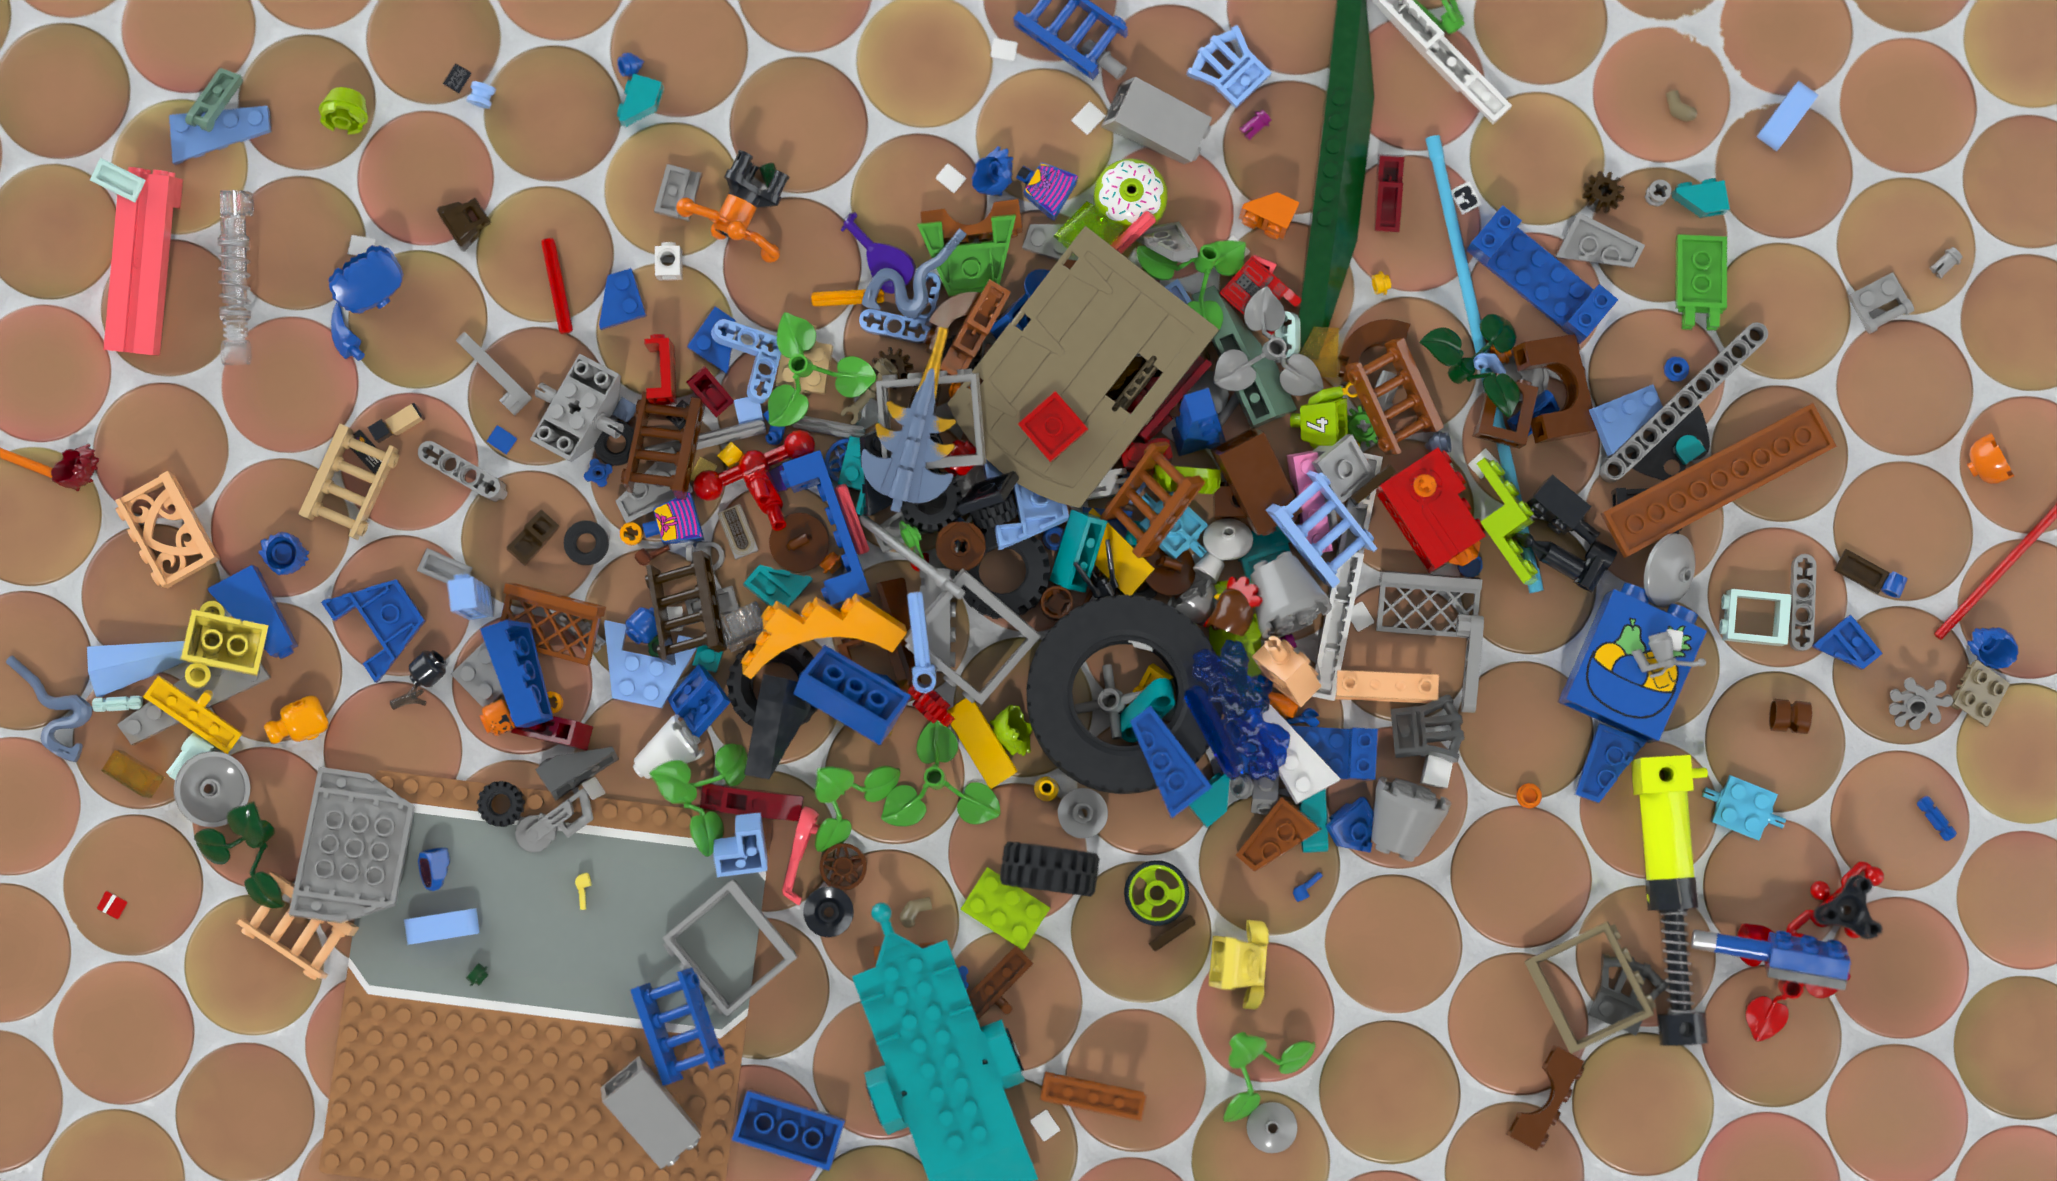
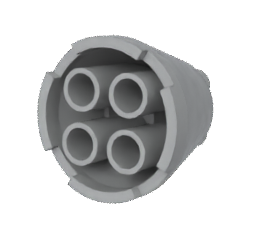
M1290 551L1278 555L1274 561L1269 563L1261 561L1253 566L1255 571L1250 576L1251 584L1258 586L1257 596L1262 597V603L1255 607L1258 628L1263 638H1268L1273 633L1278 634V637L1294 633L1313 624V620L1320 613L1327 615L1331 611L1332 604L1328 596L1298 558L1292 556Z
M1380 777L1375 792L1371 837L1372 841L1376 844L1375 849L1387 854L1392 851L1400 854L1399 857L1404 860L1414 861V858L1421 854L1448 814L1451 806L1450 800L1442 796L1438 799L1431 792V789L1398 778H1395L1393 782H1388L1387 778Z

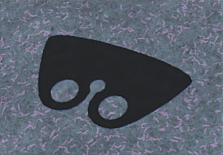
M1698 405L1632 469L1663 481L1674 476L1666 473L1664 469L1665 463L1668 460L1673 459L1680 464L1678 473L1685 470L1686 465H1683L1678 456L1673 452L1677 440L1685 435H1692L1699 439L1706 450L1693 460L1703 458L1709 451L1710 442L1706 421L1700 406ZM1668 418L1663 424L1671 425V418ZM1651 433L1645 440L1653 442V434ZM1636 452L1632 454L1630 459L1636 458Z

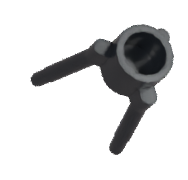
M1109 539L1105 540L1110 579H1107L1106 575L1098 577L1093 568L1091 573L1093 581H1091L1077 562L1073 564L1092 591L1094 598L1097 599L1114 596L1116 594L1115 588L1119 587L1115 578Z

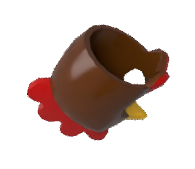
M1245 576L1240 577L1239 580L1235 577H1230L1227 589L1221 594L1214 595V598L1217 599V604L1212 615L1205 622L1204 627L1209 628L1212 626V629L1215 631L1223 629L1230 633L1244 636L1253 621L1255 607L1262 603V597L1257 596L1258 586L1250 584V579Z

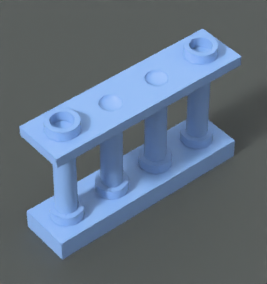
M1310 470L1306 473L1313 482L1286 507L1284 505L1281 507L1272 504L1266 511L1323 584L1334 588L1340 583V580L1335 575L1339 567L1362 547L1373 552L1377 547L1372 542L1374 537L1365 528L1362 529L1329 487L1331 484L1329 479L1321 472L1316 473ZM1320 491L1327 502L1302 525L1298 524L1296 526L1291 519L1293 518V513ZM1332 510H1335L1342 521L1316 544H1310L1306 538L1308 532ZM1349 528L1357 539L1330 563L1328 561L1325 563L1321 558L1322 551Z

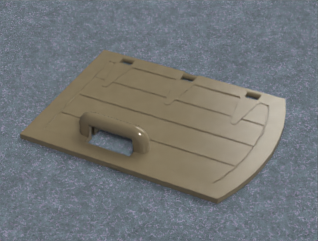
M1085 226L972 371V373H979V377L984 380L980 385L986 459L1003 474L1016 471L1019 477L1017 484L1055 502L1081 508L1143 427L1153 418L1154 413L1215 337L1219 329ZM1074 253L1079 259L1071 269H1068L1063 265L1071 254ZM1026 314L1031 320L1021 331L1016 325ZM1139 353L1145 358L1146 362L1115 401L1110 399L1106 395L1107 392ZM1158 369L1162 371L1163 374L1131 414L1128 413L1126 410ZM964 382L947 405L962 431L976 447L971 389L968 388L971 382ZM1056 391L1089 430L1050 462L1020 428L1018 423Z

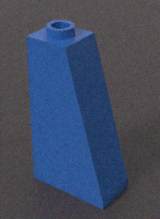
M251 565L207 588L209 593L233 618L268 625L263 649L270 656L282 659L294 653L293 649L298 647V644L258 567Z

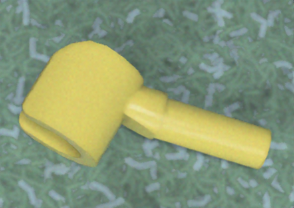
M589 873L580 874L575 880L579 893L580 910L586 909V892L584 888L592 886Z

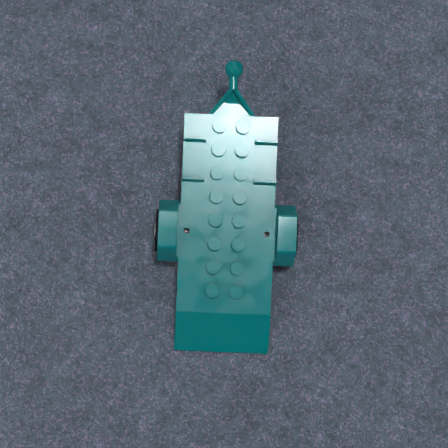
M886 903L875 904L871 915L876 922L880 923L885 935L876 967L852 976L885 1064L864 1073L867 1092L880 1125L883 1126L887 1135L909 1127L929 1181L1038 1180L1004 1091L1007 1088L1025 1082L1022 1074L1024 1069L1019 1058L1020 1055L1015 1042L1012 1040L1009 1029H1005L1002 1019L980 1028L947 940L921 948L894 932L889 920L892 914L889 905Z

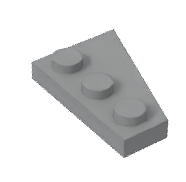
M1578 212L1555 258L1634 268L1645 245Z
M1180 222L1152 226L1136 240L1172 261L1188 262L1191 258L1198 257L1196 245Z
M673 446L666 452L676 454ZM657 461L644 474L671 477L675 475L677 466L674 463ZM635 482L633 493H628L626 490L616 500V503L625 522L628 523L652 512L655 507L676 497L670 487ZM689 483L688 492L690 493L694 492L691 483Z

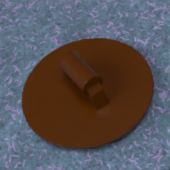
M806 513L786 515L784 517L786 527L779 531L773 529L769 538L771 554L774 560L786 570L792 572L812 570L824 560L829 547L827 531L823 524L812 515Z
M1158 547L1152 556L1144 557L1155 568L1145 581L1156 592L1167 596H1176L1187 591L1193 584L1196 574L1193 570L1195 563L1188 550L1182 552L1176 559H1173Z

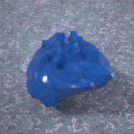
M998 146L986 158L978 160L975 164L972 186L978 193L1001 197L1003 191L1012 183L1013 158L1008 156L1009 150L1007 148L1000 150L1001 147Z
M278 532L274 536L270 535L269 540L263 539L260 541L262 550L258 553L262 556L263 561L278 575L293 574L302 566H305V561L309 560L307 557L309 551L302 546L299 538L292 534Z
M1976 628L1972 632V641H1967L1970 651L1986 667L1993 669L2007 668L2017 660L2018 644L2013 635L2003 628Z

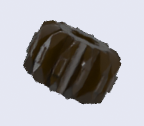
M1599 171L1597 177L1589 176V183L1583 185L1584 190L1587 192L1583 193L1582 198L1590 199L1586 206L1591 207L1594 204L1595 213H1598L1601 207L1605 213H1609L1610 207L1616 210L1619 207L1618 202L1624 200V196L1620 193L1625 190V187L1622 185L1617 186L1621 179L1620 177H1617L1615 180L1611 179L1612 172H1608L1605 177L1604 173ZM1601 188L1606 189L1605 193L1607 195L1605 197L1601 195Z
M892 347L888 348L889 355H885L882 350L879 351L881 358H887L891 363L896 364L898 379L907 378V374L910 373L907 371L914 368L913 364L907 363L910 360L908 354L901 358L903 351L900 348L896 354H893ZM873 358V363L876 364L879 359ZM873 367L875 373L878 374L879 372Z

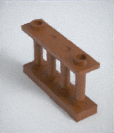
M1404 338L1392 339L1384 343L1387 349L1386 354L1363 367L1361 362L1345 365L1348 372L1347 377L1356 389L1377 435L1378 445L1385 455L1401 453L1398 442L1423 429L1424 433L1437 432L1444 428ZM1392 362L1397 371V376L1373 389L1367 375ZM1402 384L1407 393V398L1383 411L1377 398ZM1413 407L1417 421L1393 434L1388 420Z
M1168 442L1152 443L1145 449L1143 458L1115 497L1107 502L1104 507L1105 511L1100 516L1104 520L1118 519L1137 539V545L1132 550L1137 558L1148 557L1154 554L1206 483L1200 476L1184 477L1165 458L1163 454L1169 447ZM1156 463L1177 484V490L1172 496L1150 474ZM1143 482L1163 502L1164 508L1159 514L1136 492ZM1130 500L1150 520L1151 526L1145 533L1123 511Z
M1046 1071L1040 1094V1100L1138 1121H1142L1146 1095L1142 1091Z

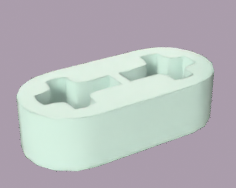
M1286 311L1284 322L1289 319L1292 320V324L1286 327L1283 323L1275 331V337L1283 339L1286 346L1288 344L1292 345V349L1285 352V359H1289L1292 355L1300 353L1301 332L1299 317L1294 313Z

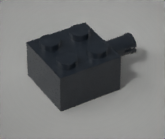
M1553 474L1542 483L1526 502L1532 509L1534 516L1537 518L1543 517L1549 522L1548 527L1556 534L1562 533L1565 535L1574 530L1590 545L1600 535L1599 531L1584 520V515L1592 506Z

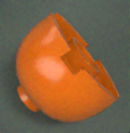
M1992 433L1980 438L1973 444L1969 453L1971 462L1967 464L1973 477L1979 475L1984 482L1990 484L2000 483L2014 477Z

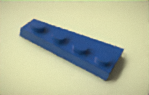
M1151 706L1130 720L1171 818H1173L1211 789L1212 786Z

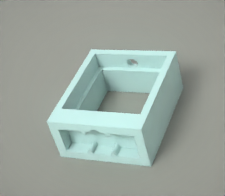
M1730 589L1726 591V595L1723 594L1721 608L1725 609L1724 619H1721L1719 625V633L1723 634V641L1773 646L1788 644L1791 608L1790 594ZM1737 597L1775 601L1773 637L1734 633Z

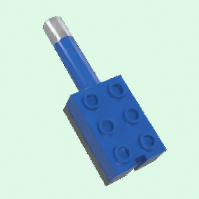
M1696 929L1693 930L1691 938L1692 949L1764 961L1767 977L1845 990L1851 960L1849 955H1847L1846 945L1837 940L1824 942L1818 941L1817 938L1809 935H1803L1801 938L1792 936V934L1785 931H1777L1776 933L1769 932L1768 941Z

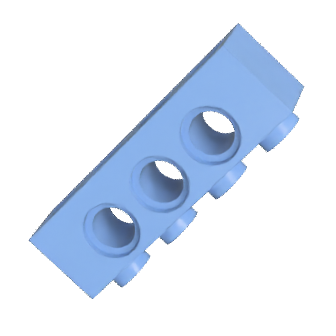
M469 574L455 575L454 580L447 581L452 612L468 620L494 617L489 586L474 577H470Z

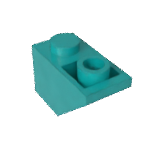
M633 74L632 80H628L625 86V102L620 103L617 111V117H619L622 126L628 127L658 110L664 91L661 81Z
M1716 178L1703 180L1702 184L1693 185L1692 182H1684L1678 184V187L1671 193L1675 201L1699 218L1724 215L1730 209L1725 180L1717 181Z
M1218 772L1208 781L1212 788L1188 805L1206 828L1227 812L1230 775L1227 772L1223 776Z

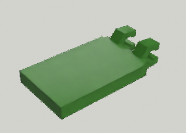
M1676 236L1675 309H1678V312H1682V330H1692V327L1695 326V313H1707L1706 331H1716L1720 327V314H1723V311L1727 309V237Z

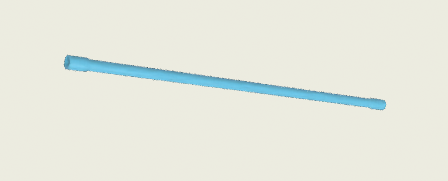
M1434 135L1425 140L1429 158L1434 169L1475 353H1477L1486 345V340L1480 331V314L1444 162L1440 135ZM1482 368L1480 374L1492 372L1490 368ZM1496 408L1493 426L1506 429L1502 412ZM1496 443L1501 466L1506 473L1504 474L1505 481L1512 482L1520 493L1510 446ZM1521 493L1517 495L1520 501H1522ZM1526 527L1519 533H1530L1529 528ZM1521 546L1524 551L1521 553L1524 560H1530L1538 571L1535 574L1538 580L1532 585H1527L1529 593L1543 591V583L1540 570L1537 567L1535 554L1531 547L1524 548Z

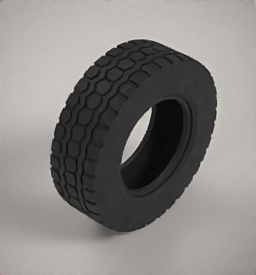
M1137 595L1102 597L1078 606L1063 616L1049 630L1037 648L1027 681V710L1030 724L1039 745L1047 757L1057 768L1078 783L1098 791L1114 794L1142 793L1157 789L1158 786L1140 745L1116 746L1106 743L1092 735L1079 720L1073 703V683L1079 669L1090 656L1109 646L1120 644L1133 645V643H1128V641L1139 642L1154 649L1152 653L1158 656L1167 666L1176 687V707L1167 728L1195 764L1205 754L1216 736L1224 708L1225 690L1222 669L1216 652L1208 638L1203 634V631L1189 617L1178 611V609L1161 601Z

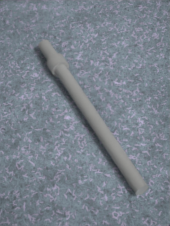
M863 514L859 517L860 524L932 578L939 588L943 591H949L958 599L964 596L965 591L957 586L949 575L939 572L868 516Z

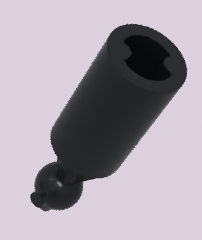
M1516 533L1515 536L1519 540L1520 545L1524 548L1531 547L1542 563L1572 580H1575L1581 574L1585 565L1583 559L1551 541H1535L1530 533Z

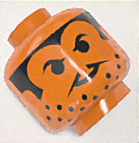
M500 699L483 707L482 715L479 717L487 734L492 733L494 736H499L515 728L505 700Z

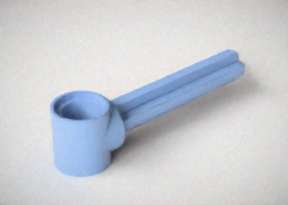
M912 592L908 594V605L915 666L912 667L913 685L917 691L927 693L934 688L936 683L935 665L930 663L923 594L921 592ZM920 674H928L932 681L927 685L921 684L918 681V676Z

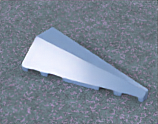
M185 641L87 647L88 673L96 697H103L115 690L123 689L132 683L147 679L186 662L181 660Z

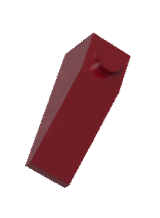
M553 716L552 720L528 728L515 727L511 730V733L587 751L593 726Z

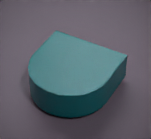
M1692 435L1682 436L1677 440L1674 447L1675 453L1683 465H1686L1706 451L1700 441Z

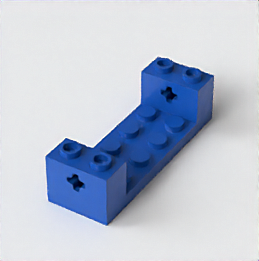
M1502 205L1471 242L1466 251L1568 335L1575 334L1577 342L1581 344L1618 299L1600 284L1595 289L1591 288L1519 229L1518 226L1522 220Z
M819 450L782 463L784 470L780 471L782 480L786 488L791 487L793 493L817 485L822 501H827L829 507L825 508L828 520L831 525L835 524L837 531L833 532L839 549L844 548L845 554L841 555L848 573L823 581L825 588H822L821 592L825 602L838 609L842 607L847 598H852L855 593L865 599L872 597L821 451Z
M1226 720L1223 730L1221 772L1280 776L1251 726L1252 721ZM1291 726L1340 779L1375 780L1378 729Z

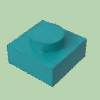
M706 645L700 646L697 649L692 665L697 666L700 664L706 670L717 673L724 651L717 653Z

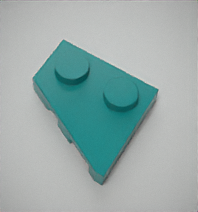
M759 564L743 583V586L768 606H773L776 601H779L789 608L812 582L813 578L807 575L792 574L790 571L781 569L775 570Z

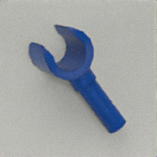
M1312 708L1305 709L1302 715L1285 719L1289 725L1306 722L1310 727H1316L1320 723L1316 718L1319 714Z
M1320 872L1315 874L1309 881L1294 888L1293 895L1297 902L1310 897L1307 889L1323 877Z

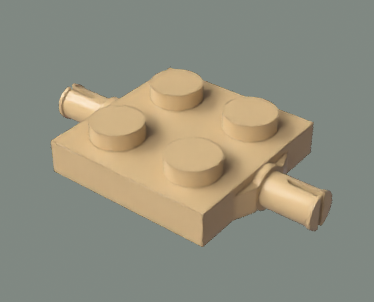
M816 341L812 349L803 351L804 356L810 359L813 365L830 370L834 347L832 344ZM781 354L776 387L790 385L796 390L795 379H793L795 373L788 366L790 358H786ZM813 371L808 377H800L801 391L799 394L804 396L811 393L826 395L829 375Z

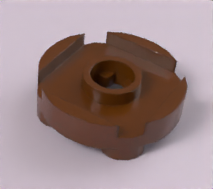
M958 521L949 523L939 532L936 541L938 559L946 568L955 572H960L962 568L969 571L978 566L986 551L985 538L982 532L974 524ZM957 540L961 543L967 542L965 546L966 552H955V542Z

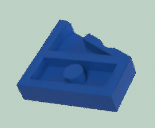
M715 306L687 347L725 374H728L732 348L715 342L712 338L711 330L719 320L726 319L736 322V320ZM723 327L720 329L722 331L721 335L726 336V329Z

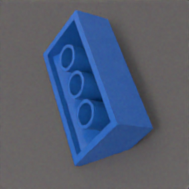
M826 645L822 647L802 672L794 691L796 696L879 745L882 744L891 732L911 698V695Z

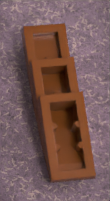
M990 279L988 280L942 360L940 371H947V375H957V370L968 368L985 337L989 334L1011 291Z

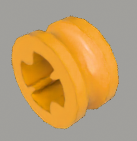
M628 522L621 527L620 538L625 544L634 546L642 541L643 531L636 523ZM631 527L634 531H638V536L634 535L636 539L632 541L629 537H625V532L628 533L627 529Z
M547 692L549 698L554 696L557 698L555 703H558L556 708L551 707L552 714L559 712L563 707V698L557 692Z

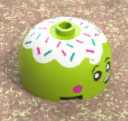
M1139 159L1119 160L1109 165L1097 179L1093 196L1094 206L1103 224H1107L1109 229L1120 234L1128 229L1146 211L1155 216L1156 222L1152 225L1155 226L1162 218L1166 209L1168 199L1167 186L1160 172L1151 164ZM1134 188H1136V192H1135V193H1133V194L1128 193L1129 191H1131V190H1133Z

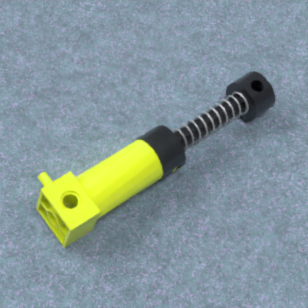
M1691 755L1638 758L1631 761L1633 795H1640L1648 911L1658 910V913L1663 915V919L1660 922L1664 923V928L1661 929V932L1665 933V938L1662 939V942L1666 943V948L1662 951L1667 954V958L1663 961L1667 963L1668 967L1664 971L1668 973V978L1665 981L1669 983V988L1666 991L1670 993V997L1666 1001L1671 1003V1007L1667 1009L1668 1013L1657 1014L1660 1046L1708 1043L1706 1012L1691 1010V1006L1695 1003L1691 1002L1690 996L1694 993L1690 992L1689 987L1693 983L1689 982V976L1692 973L1688 972V966L1691 963L1687 962V956L1690 953L1686 951V946H1689L1690 943L1686 942L1685 936H1688L1689 933L1685 932V926L1688 923L1684 922V916L1687 915L1686 911H1688V908H1698L1687 791L1694 790L1693 778H1706L1708 770L1706 767L1692 768ZM1660 770H1662L1665 774V779L1663 781L1659 777ZM1684 1023L1686 1027L1685 1032L1681 1034L1680 1027Z

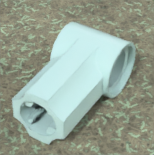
M193 732L181 747L182 752L166 773L175 780L185 762L197 754L215 751L216 747Z

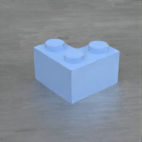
M761 812L735 815L736 837L714 839V862L717 877L768 871V853Z

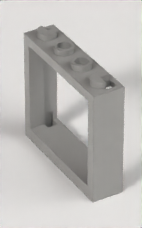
M972 369L957 370V375H947V371H940L938 384L971 382L976 454L945 456L941 460L926 462L927 469L986 464L979 373H972ZM922 372L907 374V379H898L897 374L883 375V380L876 381L879 423L885 428L891 430L890 412L887 407V402L889 401L888 388L918 386L922 379ZM881 443L882 458H891L892 452L887 450Z
M962 568L953 579V582L960 588L963 584L1026 637L1024 642L980 692L929 650L930 663L935 665V671L937 669L945 674L943 679L952 687L956 685L964 690L962 695L971 703H974L976 700L982 705L1041 636ZM942 591L925 611L926 627L954 596L949 591ZM910 628L904 636L907 642L905 647L914 654L912 631Z
M732 879L662 938L665 941L663 946L672 957L676 955L681 961L679 966L682 970L693 967L694 972L699 978L701 993L704 996L708 993L714 1001L711 1003L713 1008L720 1015L724 1013L726 1016L733 1013L799 957L735 879ZM729 893L733 895L785 958L731 1004L727 1002L676 940L679 935Z

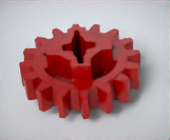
M912 685L907 690L915 699L912 705L933 724L938 720L945 727H948L955 720L954 716L947 710L951 705L934 689L930 692L922 693L917 691L914 685Z

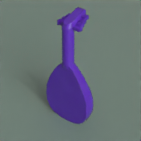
M849 213L844 220L841 231L844 232L848 229L867 249L866 257L872 278L881 269H894L902 276L906 287L916 272V264L912 257L895 246L885 243H874L854 223L855 218L858 216L857 213ZM886 281L881 289L886 293L894 294L893 282Z

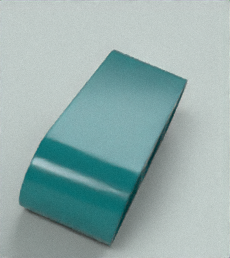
M1158 678L1152 681L1120 714L1121 735L1125 741H1138L1130 720L1146 708L1151 706L1160 719L1173 708L1175 700L1173 686L1169 679Z
M1324 789L1299 803V810L1322 829L1301 842L1303 853L1328 852V830L1325 827L1327 824L1326 795Z

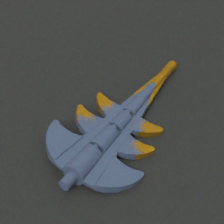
M939 327L932 354L911 407L905 408L894 404L892 401L887 402L891 416L903 425L902 430H889L880 423L875 425L880 442L887 450L892 452L891 458L877 457L867 449L862 451L861 460L865 478L875 490L893 498L890 510L895 512L901 511L903 501L924 503L937 498L948 488L953 478L952 473L937 474L926 468V462L941 460L955 448L954 444H939L930 439L931 433L943 432L956 423L955 419H944L934 415L942 353L949 331L947 328Z

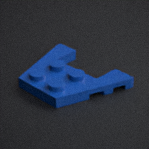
M397 579L353 593L343 594L336 598H329L321 602L333 621H337L357 608L384 649L365 661L363 665L376 683L382 679L426 622Z

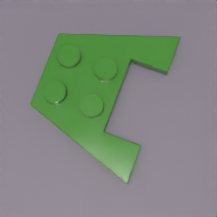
M1016 214L992 216L993 241L959 244L948 259L936 268L948 296H955L966 292H982L989 279L1000 285ZM942 221L917 223L931 257L934 258L945 247Z

